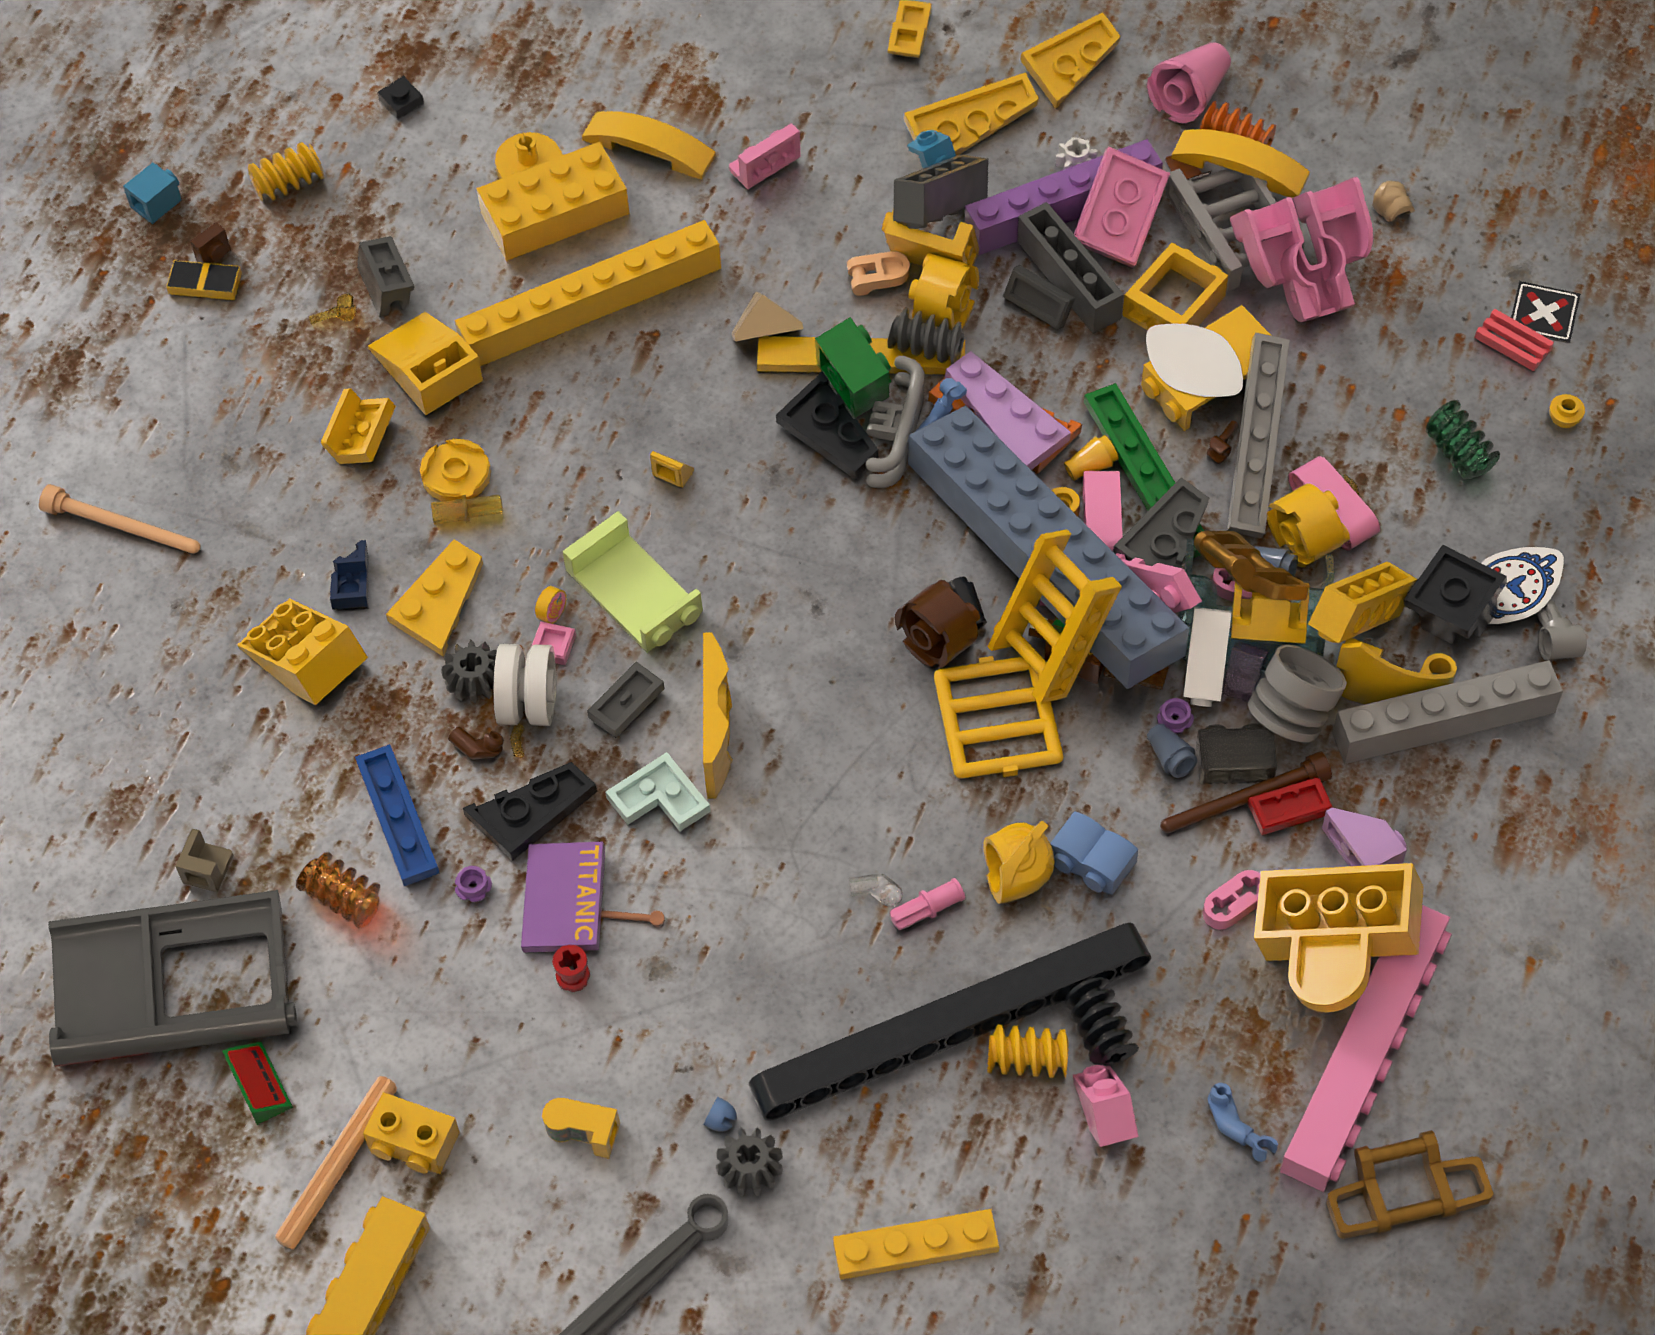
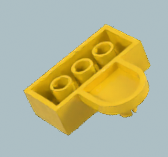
M534 132L514 135L505 140L496 152L495 165L499 180L476 188L481 215L506 261L630 214L627 188L600 141L563 155L556 142L546 135Z
M1413 863L1261 871L1254 940L1266 961L1289 960V983L1296 997L1304 1006L1318 1012L1339 1011L1352 1005L1364 993L1369 982L1371 957L1419 955L1424 886Z

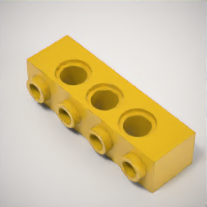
M1387 561L1327 585L1308 625L1318 630V635L1329 642L1341 643L1399 617L1405 607L1404 599L1418 579Z

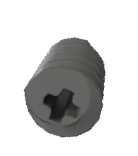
M905 307L901 314L896 316L891 325L887 346L889 349H892L897 344L900 352H906L911 347V353L914 356L920 355L924 350V356L929 360L933 359L937 354L940 363H945L950 357L951 364L960 359L964 344V333H962V325L959 321L952 330L949 329L947 318H944L941 324L936 326L935 315L933 314L930 315L926 323L922 322V311H918L913 319H909V308Z

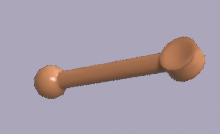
M601 910V918L650 922L656 927L663 925L665 922L664 914L658 910L653 911L651 914Z

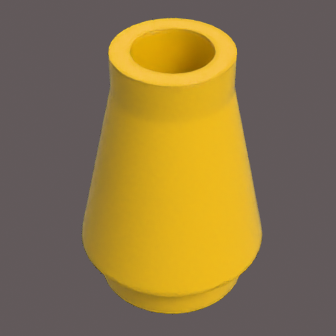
M1103 435L1100 438L1095 436L1063 464L1071 479L1075 481L1083 477V471H1102L1113 467V462L1117 461L1119 457L1112 442L1106 435Z

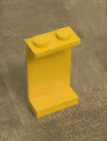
M1243 305L1205 327L1220 334L1231 345L1240 361L1243 380L1247 378L1251 343L1254 334L1260 333L1272 336ZM1151 361L1143 365L1141 386L1144 393L1150 399L1154 398L1163 408L1166 417L1171 422H1176L1184 431L1190 428L1192 412L1216 398L1202 397L1178 391L1168 386L1159 377Z

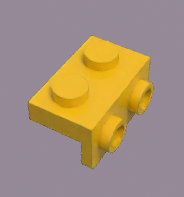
M351 388L344 389L321 440L322 446L339 464L373 462L395 410V404L389 398L361 400Z

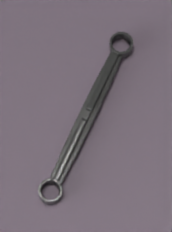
M703 1194L696 1197L688 1207V1221L642 1258L559 1335H602L659 1282L700 1239L714 1240L724 1234L728 1227V1210L725 1202L713 1194ZM712 1206L722 1212V1219L715 1227L702 1228L694 1221L693 1216L696 1211L702 1207Z

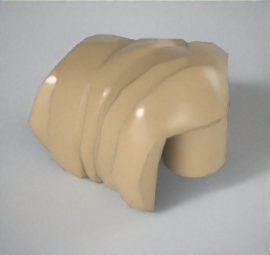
M1385 181L1374 193L1372 206L1387 222L1393 221L1399 214L1404 212L1406 214L1415 212L1410 198L1407 196L1405 186L1398 181Z

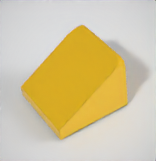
M654 451L650 454L652 475L680 488L685 486L694 472V467Z

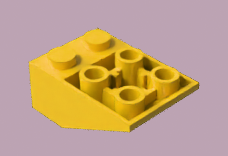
M427 312L421 313L368 345V349L425 416L483 381L478 355L457 332Z
M290 598L278 605L266 620L252 628L247 636L237 644L239 649L292 693L314 705L318 704L368 658L349 626Z

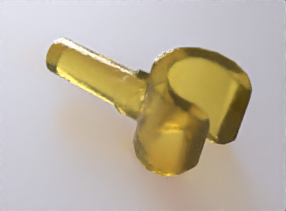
M351 294L340 295L337 298L336 307L308 316L310 323L314 324L335 317L343 321L352 320L356 315V305H353V296Z

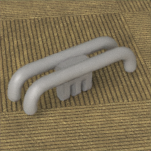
M898 356L894 360L896 368L908 372H898L894 377L896 384L908 388L904 405L876 401L872 409L873 413L870 416L869 421L871 424L868 425L866 433L870 437L894 441L891 453L887 457L870 458L867 460L866 467L869 471L887 472L885 474H869L866 482L870 487L886 488L894 485L901 479L906 468L909 435L916 431L925 394L923 387L925 382L924 370L916 360L906 356Z

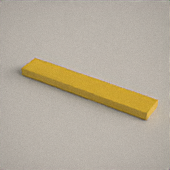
M758 337L757 371L822 372L816 360V337ZM871 338L872 343L870 345L875 353H883L891 366L889 374H896L898 372L908 373L905 370L896 368L894 360L898 356H906L916 360L922 366L925 374L945 375L946 368L952 365L950 357L945 363H940L937 354L933 359L929 360L925 358L924 350L920 355L914 356L911 353V347L906 352H900L897 344L892 349L888 348V338ZM965 340L960 358L965 355Z

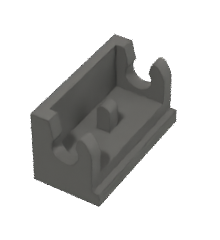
M392 236L359 242L357 268L379 317L389 315L390 305L396 300H400L399 303L402 310L406 309L410 302V293L414 290V284Z

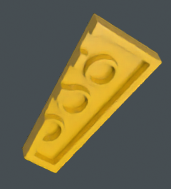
M1025 72L905 112L904 122L913 141L916 140L918 134L927 130H935L950 136L957 156L1038 105L1039 98Z

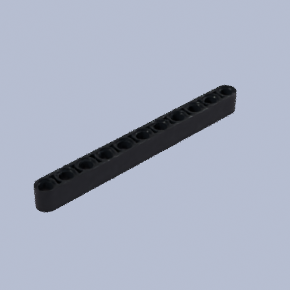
M1124 923L766 1069L752 1077L748 1085L763 1118L768 1121L776 1120L993 1031L997 1025L1005 1026L1065 1001L1068 993L1083 981L1103 977L1111 982L1136 972L1146 966L1152 957L1133 923Z

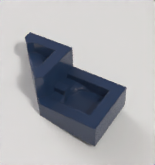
M360 540L356 543V550L345 558L339 556L333 560L335 572L331 574L330 588L332 609L368 607V551L366 540Z

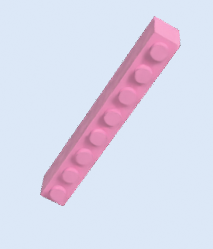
M1422 905L1419 955L1379 956L1369 977L1368 985L1351 1014L1284 1155L1280 1169L1281 1173L1322 1192L1325 1191L1329 1180L1337 1183L1346 1164V1160L1340 1158L1345 1146L1353 1149L1362 1129L1361 1126L1356 1125L1361 1113L1369 1115L1377 1097V1094L1371 1090L1376 1080L1382 1083L1385 1081L1393 1062L1387 1059L1391 1048L1399 1050L1408 1030L1402 1024L1406 1016L1414 1018L1422 1000V996L1417 994L1421 983L1429 986L1437 968V965L1432 963L1435 953L1443 955L1450 941L1452 933L1446 931L1450 919L1449 916Z

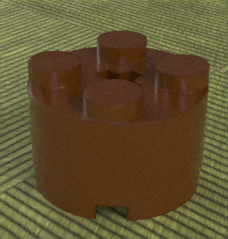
M939 580L929 585L901 606L895 613L897 631L903 628L907 636L903 640L904 645L916 659L929 667H933L935 664H939V668L944 667L975 643L978 637L976 624L980 620L978 610L971 603H965L945 580Z

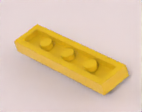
M991 1209L833 1236L840 1280L999 1252V1243Z

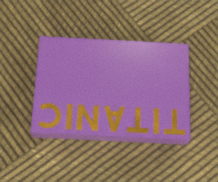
M603 842L529 844L521 948L524 953L556 952L565 945H576L584 951L599 950L605 845Z

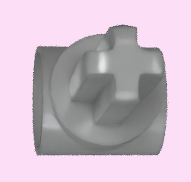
M1550 599L1536 613L1542 624L1538 634V648L1541 657L1544 660L1582 657L1585 654L1587 645L1584 629L1581 625H1572L1569 619L1562 618L1555 602Z

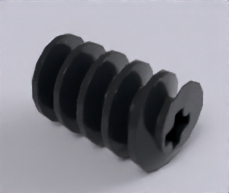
M1103 977L1083 981L1075 986L1065 998L1066 1006L1072 1010L1071 1018L1077 1023V1032L1081 1037H1084L1083 1046L1089 1051L1088 1058L1096 1065H1110L1124 1061L1139 1050L1138 1045L1135 1043L1125 1044L1132 1038L1133 1033L1131 1030L1119 1031V1029L1126 1025L1127 1020L1124 1016L1113 1017L1121 1010V1006L1117 1002L1108 1003L1115 997V992L1112 989L1101 990L1109 982L1107 978Z

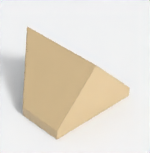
M755 292L732 331V339L740 341L803 329V323L763 294Z

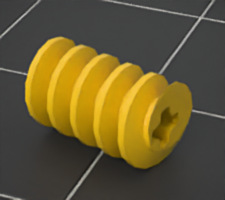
M303 142L297 143V153L290 147L286 148L284 151L285 159L279 153H274L272 155V163L267 158L260 159V169L254 163L248 164V174L261 201H263V194L265 193L272 201L276 200L275 189L277 188L284 195H287V184L289 183L296 190H299L300 178H303L311 185L312 173H315L321 180L324 179L323 168L311 144H309L308 148Z
M997 1025L993 1035L989 1037L987 1073L991 1074L995 1064L999 1063L1001 1073L1007 1075L1011 1064H1014L1017 1075L1023 1076L1027 1065H1030L1033 1076L1039 1077L1043 1066H1046L1049 1078H1054L1058 1068L1062 1067L1066 1079L1069 1041L1066 1030L1060 1029L1056 1039L1053 1040L1050 1029L1044 1028L1039 1039L1036 1036L1034 1027H1028L1025 1036L1021 1037L1018 1026H1013L1009 1036H1005L1003 1026Z

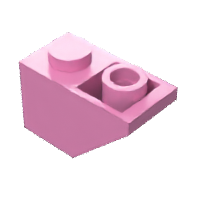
M1110 1065L1089 1066L1082 1073L1072 1075L1090 1132L1100 1147L1138 1137L1130 1092Z

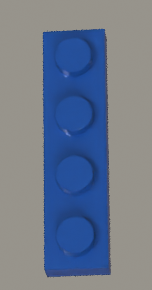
M389 744L356 756L358 768L403 885L407 886L440 874L391 745Z

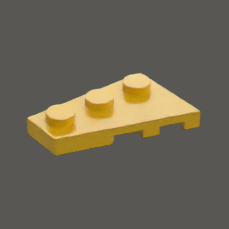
M1102 12L1022 52L1020 61L1056 109L1119 44L1121 36Z

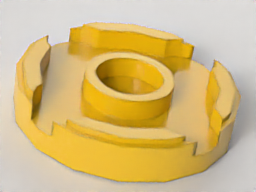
M450 439L445 441L446 444H442L439 447L436 444L430 448L422 458L420 474L425 490L433 498L446 503H461L472 500L481 494L489 484L491 476L489 459L478 444L465 439Z

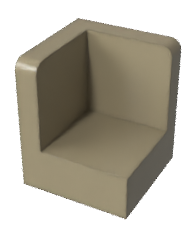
M192 829L175 867L183 884L218 893L232 861L233 853L230 849L205 843L201 831Z

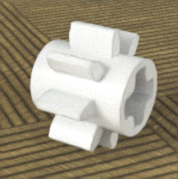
M1072 137L1066 144H1059L1055 166L1063 167L1064 170L1097 158V149H1090L1088 139Z

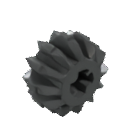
M471 639L468 647L463 648L456 644L454 648L455 654H445V665L441 669L447 691L449 693L455 692L460 702L467 696H470L471 701L474 703L477 702L480 695L490 699L492 695L491 689H494V669L497 650L490 651L486 641L478 647L475 646Z
M740 1127L737 1140L726 1135L724 1138L726 1148H718L716 1152L717 1160L720 1161L716 1165L717 1175L725 1176L723 1180L724 1186L730 1189L737 1185V1191L741 1197L746 1193L747 1188H753V1193L759 1196L761 1194L760 1185L762 1184L773 1189L775 1186L773 1176H779L783 1172L782 1164L779 1163L783 1158L782 1149L774 1147L775 1138L772 1134L761 1139V1130L757 1127L751 1136H746V1131ZM743 1160H747V1161H748V1162H746L744 1165H743V1163H742Z

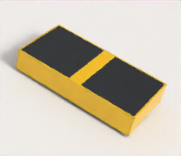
M174 260L166 288L168 294L235 300L242 272L240 266Z

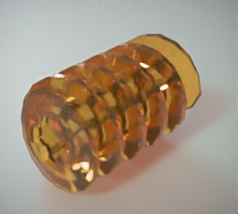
M325 852L319 858L310 861L299 874L296 888L299 891H305L310 898L318 899L321 905L330 906L332 912L342 914L346 921H354V925L357 928H363L368 925L379 907L378 894L381 888L380 884L377 882L372 883L366 889L369 878L364 874L354 881L356 869L349 867L343 872L345 863L341 859L336 860L330 866L333 857L330 852Z

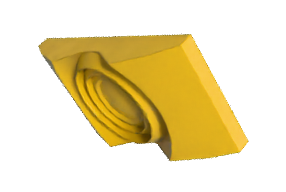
M712 632L703 633V767L707 799L717 798L733 761L727 751L730 736L729 712L732 708L727 680L729 668L721 647Z

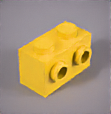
M385 1092L382 1093L363 1132L368 1149L373 1155L383 1160H391L392 1157L406 1162V1165L412 1170L426 1174L428 1170L441 1174L460 1134L455 1117Z

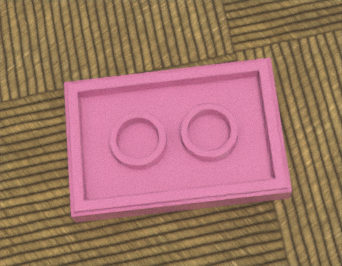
M1106 148L1074 235L1086 249L1131 268L1135 267L1170 173L1114 148Z

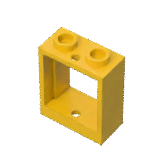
M1172 242L1124 294L1122 316L1147 331L1152 326L1160 324L1199 326L1226 296L1228 275L1219 267L1208 264L1196 257L1190 250L1183 249ZM1170 269L1205 289L1183 315L1148 296V293Z

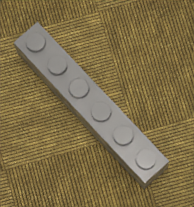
M1548 660L1337 711L1332 733L1344 764L1555 714L1563 690L1551 662Z

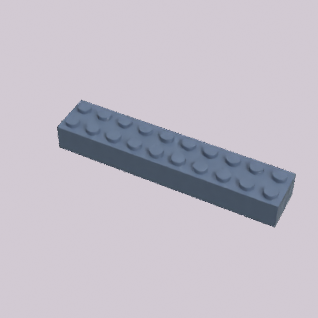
M966 405L909 435L908 465L1019 579L1033 552L1034 543L1040 535L1067 529L1071 536L1063 552L1090 581L1114 577L1122 585L1090 651L1127 689L1185 657L1189 627ZM1055 567L1050 582L1075 607L1080 597V591ZM1042 595L1040 600L1066 625V619Z

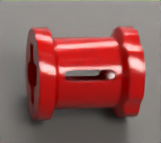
M565 945L559 948L553 955L552 963L556 971L557 984L563 990L577 992L581 991L588 984L590 978V971L587 966L588 960L586 953L581 947Z

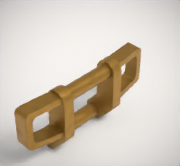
M1201 531L1196 535L1194 546L1204 559L1214 568L1226 569L1238 586L1246 592H1257L1274 600L1307 599L1310 585L1293 577L1285 569L1276 568L1261 557L1260 551L1250 545L1239 533L1234 531Z
M1430 1130L1420 1133L1419 1138L1373 1149H1369L1368 1146L1355 1148L1354 1156L1359 1181L1330 1191L1326 1204L1338 1237L1345 1239L1374 1232L1378 1234L1391 1230V1226L1440 1214L1443 1218L1453 1216L1457 1212L1490 1203L1493 1197V1190L1483 1162L1479 1157L1473 1156L1441 1161L1438 1141L1435 1133ZM1422 1154L1424 1169L1435 1199L1387 1210L1376 1180L1374 1165ZM1462 1170L1473 1171L1481 1194L1455 1201L1445 1173ZM1363 1193L1372 1221L1353 1225L1345 1224L1337 1201Z

